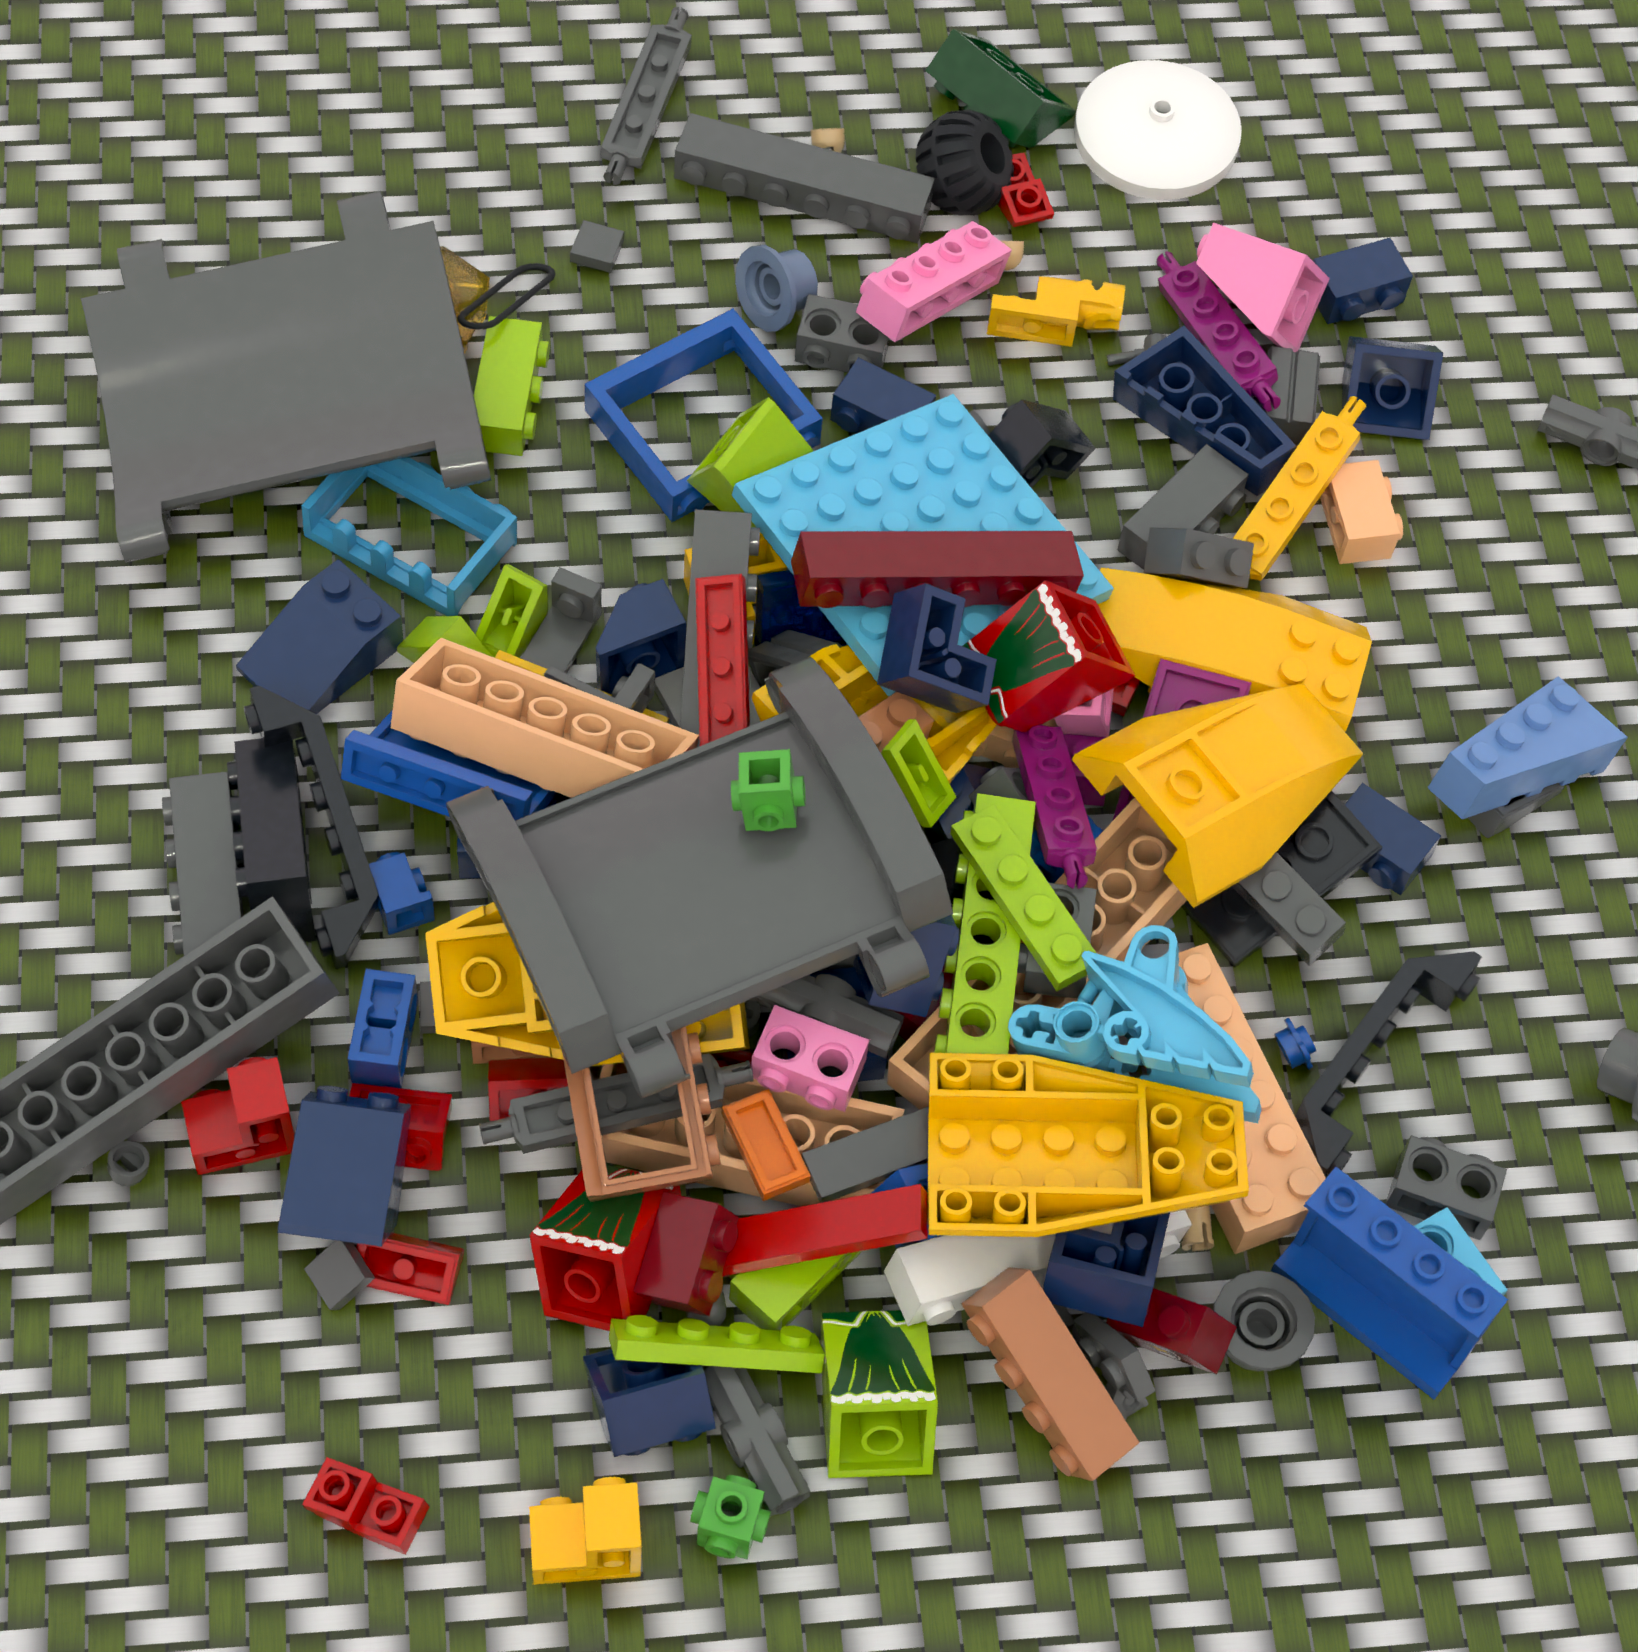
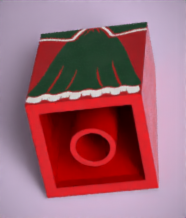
M1046 580L962 646L997 659L989 705L985 706L989 717L997 725L1023 733L1029 731L1033 726L1041 725L1128 682L1135 676L1097 602Z
M607 1165L609 1179L642 1174V1172ZM581 1170L529 1235L544 1316L610 1331L611 1319L626 1320L631 1315L646 1316L651 1302L633 1291L663 1192L681 1195L680 1186L590 1202L586 1195L583 1171Z

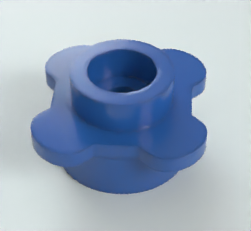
M1289 1018L1285 1019L1284 1022L1287 1028L1275 1033L1274 1036L1286 1061L1292 1069L1303 1063L1308 1070L1313 1068L1310 1054L1316 1052V1048L1310 1035L1303 1025L1295 1029Z

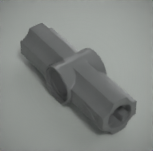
M1552 394L1539 424L1538 431L1581 447L1583 456L1594 464L1610 466L1620 462L1638 469V427L1632 425L1633 422L1626 412L1613 407H1603L1594 411Z
M820 974L816 978L807 975L750 999L770 1009L777 1005L869 1039L868 1051L885 1059L890 1054L897 1040L904 1020V1016L896 1012L869 1005L867 1000L856 995V991L846 981L829 974Z
M709 1366L704 1372L711 1406L721 1422L720 1431L732 1459L739 1468H745L750 1480L756 1484V1489L765 1491L763 1505L766 1510L771 1511L770 1516L781 1515L796 1508L801 1502L810 1497L811 1491L787 1448V1435L775 1409L769 1402H763L746 1368Z

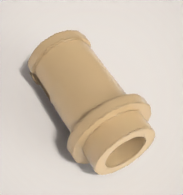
M1204 1206L1185 1210L1192 1226L1182 1238V1249L1188 1251L1192 1247V1251H1203L1213 1248L1214 1240L1212 1239L1210 1207Z

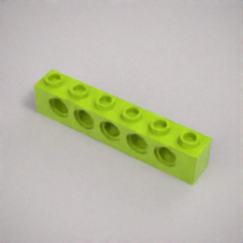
M977 793L973 811L964 810L963 819L994 803L1030 855L1036 802ZM959 854L955 883L964 884L962 899L953 898V914L951 915L956 926L959 928V941L953 956H947L945 960L944 972L953 973L951 989H942L939 1018L948 1020L946 1035L937 1034L934 1053L1008 1054L1010 1041L1008 1025L1009 1019L1013 1014L1021 938L996 901L987 900L979 895L978 892L988 889L965 855ZM986 935L995 943L983 945L976 942L973 936ZM978 979L984 981L990 988L983 991L975 990L967 982ZM975 1025L981 1028L985 1034L979 1037L969 1036L961 1027Z

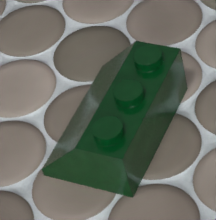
M952 29L925 70L937 80L934 87L939 92L953 100L958 97L966 104L963 110L980 112L992 118L1002 129V134H1005L1009 143L1008 146L1014 148L1016 144L1029 148L1034 147L1070 120L1076 113L1074 108L989 40L956 29Z

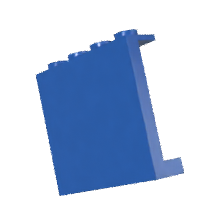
M392 711L370 735L353 730L345 738L341 772L342 780L448 817L450 816L446 802L485 786H488L490 789L493 788L497 801L503 799L515 821L545 809L557 794L555 791L545 790L524 779L500 773L495 768L469 758L456 756L451 751L425 741L415 740L407 734L390 728Z
M1335 1167L1305 1202L1304 1207L1309 1211L1293 1242L1274 1263L1271 1271L1295 1282L1313 1305L1428 1396L1435 1399L1464 1363L1508 1299L1346 1173Z

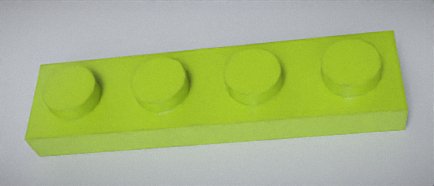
M993 803L953 824L950 835L1055 990L1059 991L1087 976L1082 953L1084 951L1096 953V951L995 804Z
M631 1315L626 1320L611 1319L609 1341L615 1360L822 1373L825 1353L815 1333L810 1332L806 1328L792 1325L784 1326L781 1330L760 1329L758 1326L747 1322H735L730 1324V1327L711 1326L702 1320L692 1318L681 1319L678 1323L657 1322L654 1318L645 1315Z

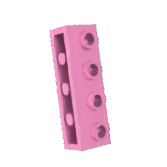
M974 221L957 230L952 229L941 239L931 244H924L917 252L908 257L898 258L886 269L878 273H871L861 285L860 293L862 296L856 313L892 341L896 342L998 284L1012 249L994 237L988 229Z

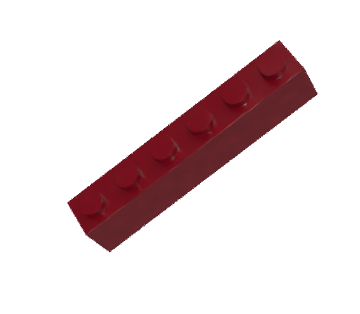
M801 531L791 558L800 607L866 606L877 608L892 606L894 593L923 584H929L965 598L964 607L972 605H1002L1011 607L1045 580L1077 592L1084 577L1072 531Z

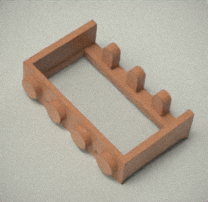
M686 1026L671 1032L681 1064L685 1072L690 1074V1079L678 1083L677 1086L691 1164L615 1179H609L590 1067L571 1074L563 1055L586 1195L590 1202L713 1179L711 1166L721 1165L716 1134L705 1135L702 1115L712 1114L707 1084L696 1085L693 1064L703 1063L697 1032L687 1034Z

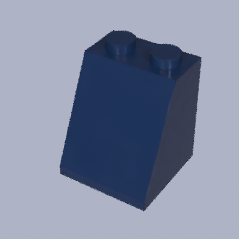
M318 1086L317 1092L310 1091L301 1100L279 1218L278 1233L382 1247L398 1222L412 1105L399 1103V1096L389 1093L373 1092L368 1094V1099L350 1097L348 1096L347 1089L337 1086Z

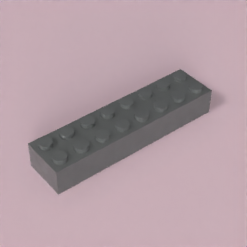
M273 896L0 1080V1225L227 1071L226 1068L233 1067L340 994Z

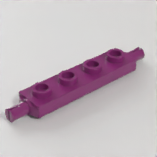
M1166 251L1165 257L1163 254H1160L1156 263L1165 275L1158 278L1159 290L1188 330L1250 396H1256L1265 411L1271 412L1272 407L1274 410L1277 409L1281 399L1271 388L1278 380L1277 368L1206 273L1196 264L1197 261L1180 266L1171 252Z
M1041 724L1033 726L1025 733L1014 730L1012 743L1028 801L1036 802L1034 824L1045 864L1063 868L1066 883L1070 888L1074 889L1075 882L1077 889L1082 888L1088 882L1084 867L1094 864L1097 847L1062 728Z

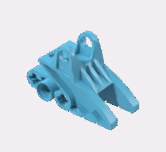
M1151 925L1139 930L1130 943L1124 962L1091 951H1084L1082 958L1089 981L1079 994L1077 1001L1065 1004L1060 1009L1038 1004H1028L1018 1008L1009 1019L1008 1029L1017 1054L1037 1055L1130 1076L1129 1072H1136L1139 1065H1144L1148 1075H1141L1139 1079L1242 1101L1244 1121L1258 1124L1262 1109L1259 1098L1250 1088L1254 1074L1252 1064L1233 1038L1202 1009L1197 1007L1188 996L1187 978L1184 970L1179 966L1178 941L1175 933L1167 927ZM1152 939H1163L1169 943V950L1159 958H1148L1141 953V949L1146 942ZM1117 1035H1124L1129 1040L1128 1044L1121 1045Z

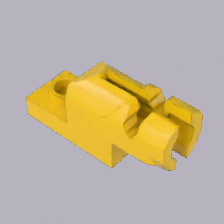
M1039 276L1035 300L1024 299L1018 296L993 294L986 335L1072 347L1076 327H1082L1087 330L1118 331L1123 310L1125 285L1103 282L1100 290H1095L1092 280L1076 281Z

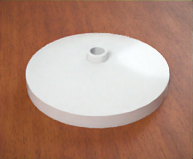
M1142 60L1115 66L1099 75L1087 86L1078 103L1074 121V137L1078 151L1085 163L1107 184L1137 197L1155 200H1174L1200 194L1216 185L1226 176L1233 166L1241 140V122L1238 111L1228 94L1206 75L1177 63Z

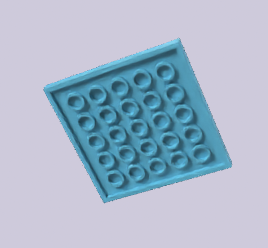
M954 394L735 483L732 497L745 513H752L751 521L757 528H760V533L792 574L791 558L801 531H1066ZM1075 542L1084 574L1076 593L1093 599L1097 604H1100L1109 599L1114 588ZM972 605L964 607L957 645L963 646L1011 607L1002 605ZM866 606L819 607L877 682L892 606L877 608ZM880 686L888 697L896 692Z

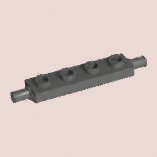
M674 7L666 25H652L601 145V158L610 161L603 175L604 180L611 184L613 179V185H618L627 166L640 169L643 166L691 48L692 35L683 30L685 22L689 17L688 12L684 8H681L679 14V7Z
M708 1053L702 1055L703 1063L693 1064L696 1085L707 1084L711 1109L723 1106L725 1087L754 1081L749 1060L719 1067L717 1061ZM628 1072L592 1081L601 1135L683 1116L677 1084L641 1099ZM568 1086L512 1099L510 1101L509 1117L479 1123L484 1145L514 1137L516 1144L523 1154L577 1141Z

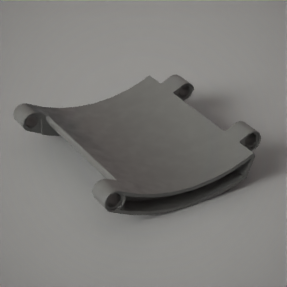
M377 191L337 200L346 239L343 241L171 278L164 258L162 248L164 242L162 239L117 249L125 289L81 298L91 342L108 435L115 496L116 533L121 553L126 563L168 553V550H170L168 534L172 533L170 510L432 451H437L445 488L450 487V490L491 481L473 389L434 221L390 230L382 192Z
M812 657L770 672L769 677L764 679L770 699L779 715L516 821L503 799L497 801L493 788L490 789L488 786L446 802L455 831L484 882L514 943L571 1074L620 1054L639 1097L643 1099L690 1079V1074L685 1072L676 1052L671 1033L857 954L879 997H884L929 978V969L924 954L910 932L953 914L943 871L914 812L876 744L846 698ZM790 749L794 775L804 776L806 806L797 807V828H783L775 831H746L742 811H733L731 800V781L739 780V753Z

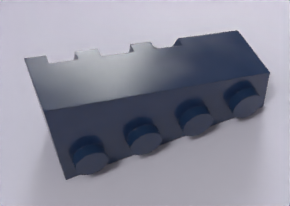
M1185 325L1114 371L1113 400L1195 455L1206 444L1249 474L1245 489L1256 496H1259L1268 489L1296 449V445Z

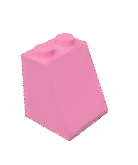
M1213 223L1209 234H1205L1199 243L1196 264L1277 347L1290 348L1293 352H1297L1330 278L1306 254Z

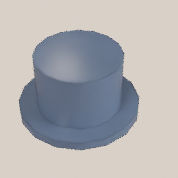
M767 245L751 246L741 254L736 266L735 283L739 301L745 314L755 326L766 332L779 331L791 323L794 313L805 308L808 294L817 296L818 281L815 269L807 256L797 249L778 253Z

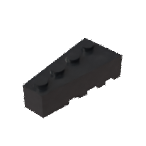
M262 738L234 741L236 761L227 762L230 790H238L239 796L230 797L233 826L241 825L242 831L233 832L236 861L244 860L245 866L235 868L239 898L248 897L250 909L253 910L273 896L305 942L316 941L311 908L312 897L307 867L298 770L293 740L265 748Z

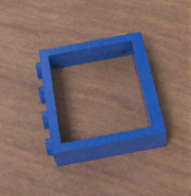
M734 308L585 383V411L671 522L693 511L695 512V509L702 510L710 501L687 482L692 474L678 481L674 479L620 410L623 407L735 351L788 416L791 423L811 448L820 444L822 416Z

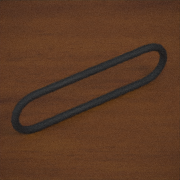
M539 263L525 264L516 268L461 311L458 315L459 324L475 330L488 329L498 325L550 283L556 276L555 270L548 265ZM528 270H543L549 273L547 277L493 320L484 323H473L464 319L520 273Z

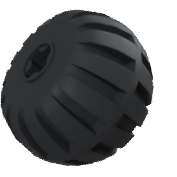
M971 110L951 111L931 122L920 136L915 158L918 163L916 166L917 173L935 178L931 201L935 206L940 207V210L954 215H979L983 211L987 212L999 204L1002 198L1001 188L1012 184L1011 177L1014 176L1012 152L1009 150V143L1005 134H1002V129L992 118Z

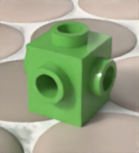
M790 749L739 753V780L731 781V800L733 811H742L746 831H775L783 828H797V807L806 806L804 776L794 775Z
M728 1475L724 1480L713 1476L709 1492H698L691 1514L690 1522L699 1524L697 1545L705 1547L706 1551L719 1557L730 1559L740 1557L748 1560L753 1541L763 1542L771 1511L762 1509L765 1491L756 1489V1484L744 1477ZM722 1509L738 1513V1515L727 1516L723 1513Z

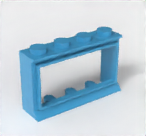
M410 457L330 474L301 505L305 537L445 616H458L464 602L511 546L515 547L517 544V517L501 504H493L478 496L468 486L450 490V487L445 488L442 475L437 473L427 463L417 462ZM369 477L485 542L450 584L446 586L432 578V571L425 563L418 561L412 567L394 557L393 548L386 541L379 540L376 545H373L356 535L355 527L350 521L341 519L335 524L329 519L360 484Z

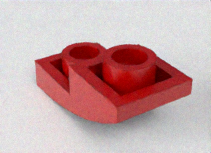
M1024 152L1013 154L1014 176L1011 177L1012 184L1001 188L1002 198L998 204L1002 213L1013 227L1052 219L1054 211L1041 178L1034 179Z
M326 1457L302 1503L303 1507L312 1513L352 1533L405 1555L429 1509L425 1499L382 1484L376 1480L372 1473Z

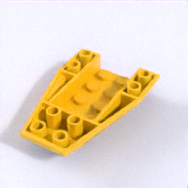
M1297 684L1142 718L1074 754L1071 760L1101 796L1123 784L1178 849L1163 871L1192 907L1195 908L1262 869L1362 757L1363 752L1304 684Z
M930 1053L928 1100L929 1235L1040 1237L1199 1208L1248 1196L1249 1183L1242 1101L1037 1055Z

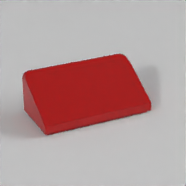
M391 1233L382 1247L359 1243L356 1245V1249L375 1277L366 1287L441 1304H450L465 1251L463 1248L397 1233Z

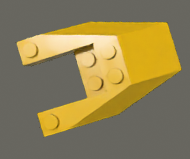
M494 902L485 906L482 905L425 933L436 1034L564 1060L562 1050ZM745 1002L686 1026L687 1034L698 1033L701 1055L750 1049ZM619 1054L592 1066L624 1062Z

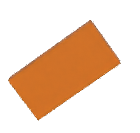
M769 1089L722 1107V1117L762 1201L810 1183L811 1175Z

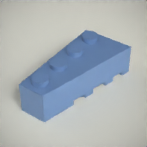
M1558 676L1451 751L1429 784L1428 789L1461 819H1465L1507 805L1511 798L1520 795L1530 797L1541 793L1544 787L1556 783L1564 786L1575 782L1580 775L1589 773L1593 776L1604 772L1628 737Z

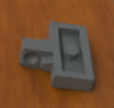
M1085 1312L1074 1319L1073 1322L1081 1338L1076 1343L1093 1369L1098 1367L1102 1370V1376L1107 1380L1105 1389L1124 1419H1127L1128 1416L1142 1407L1148 1406L1146 1397L1156 1390L1139 1350L1097 1315Z

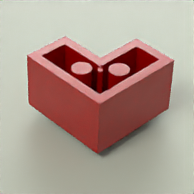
M252 1057L245 1059L235 1067L226 1068L231 1090L222 1092L217 1089L204 1090L195 1094L191 1099L181 1101L192 1157L198 1175L292 1154L295 1135L278 1057L270 1059Z

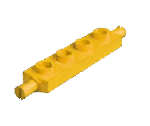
M1350 396L1338 416L1327 414L1323 411L1320 413L1233 537V539L1254 543L1250 579L1263 580L1360 441V432L1356 430L1353 424L1366 408V404L1361 399L1357 402V397Z

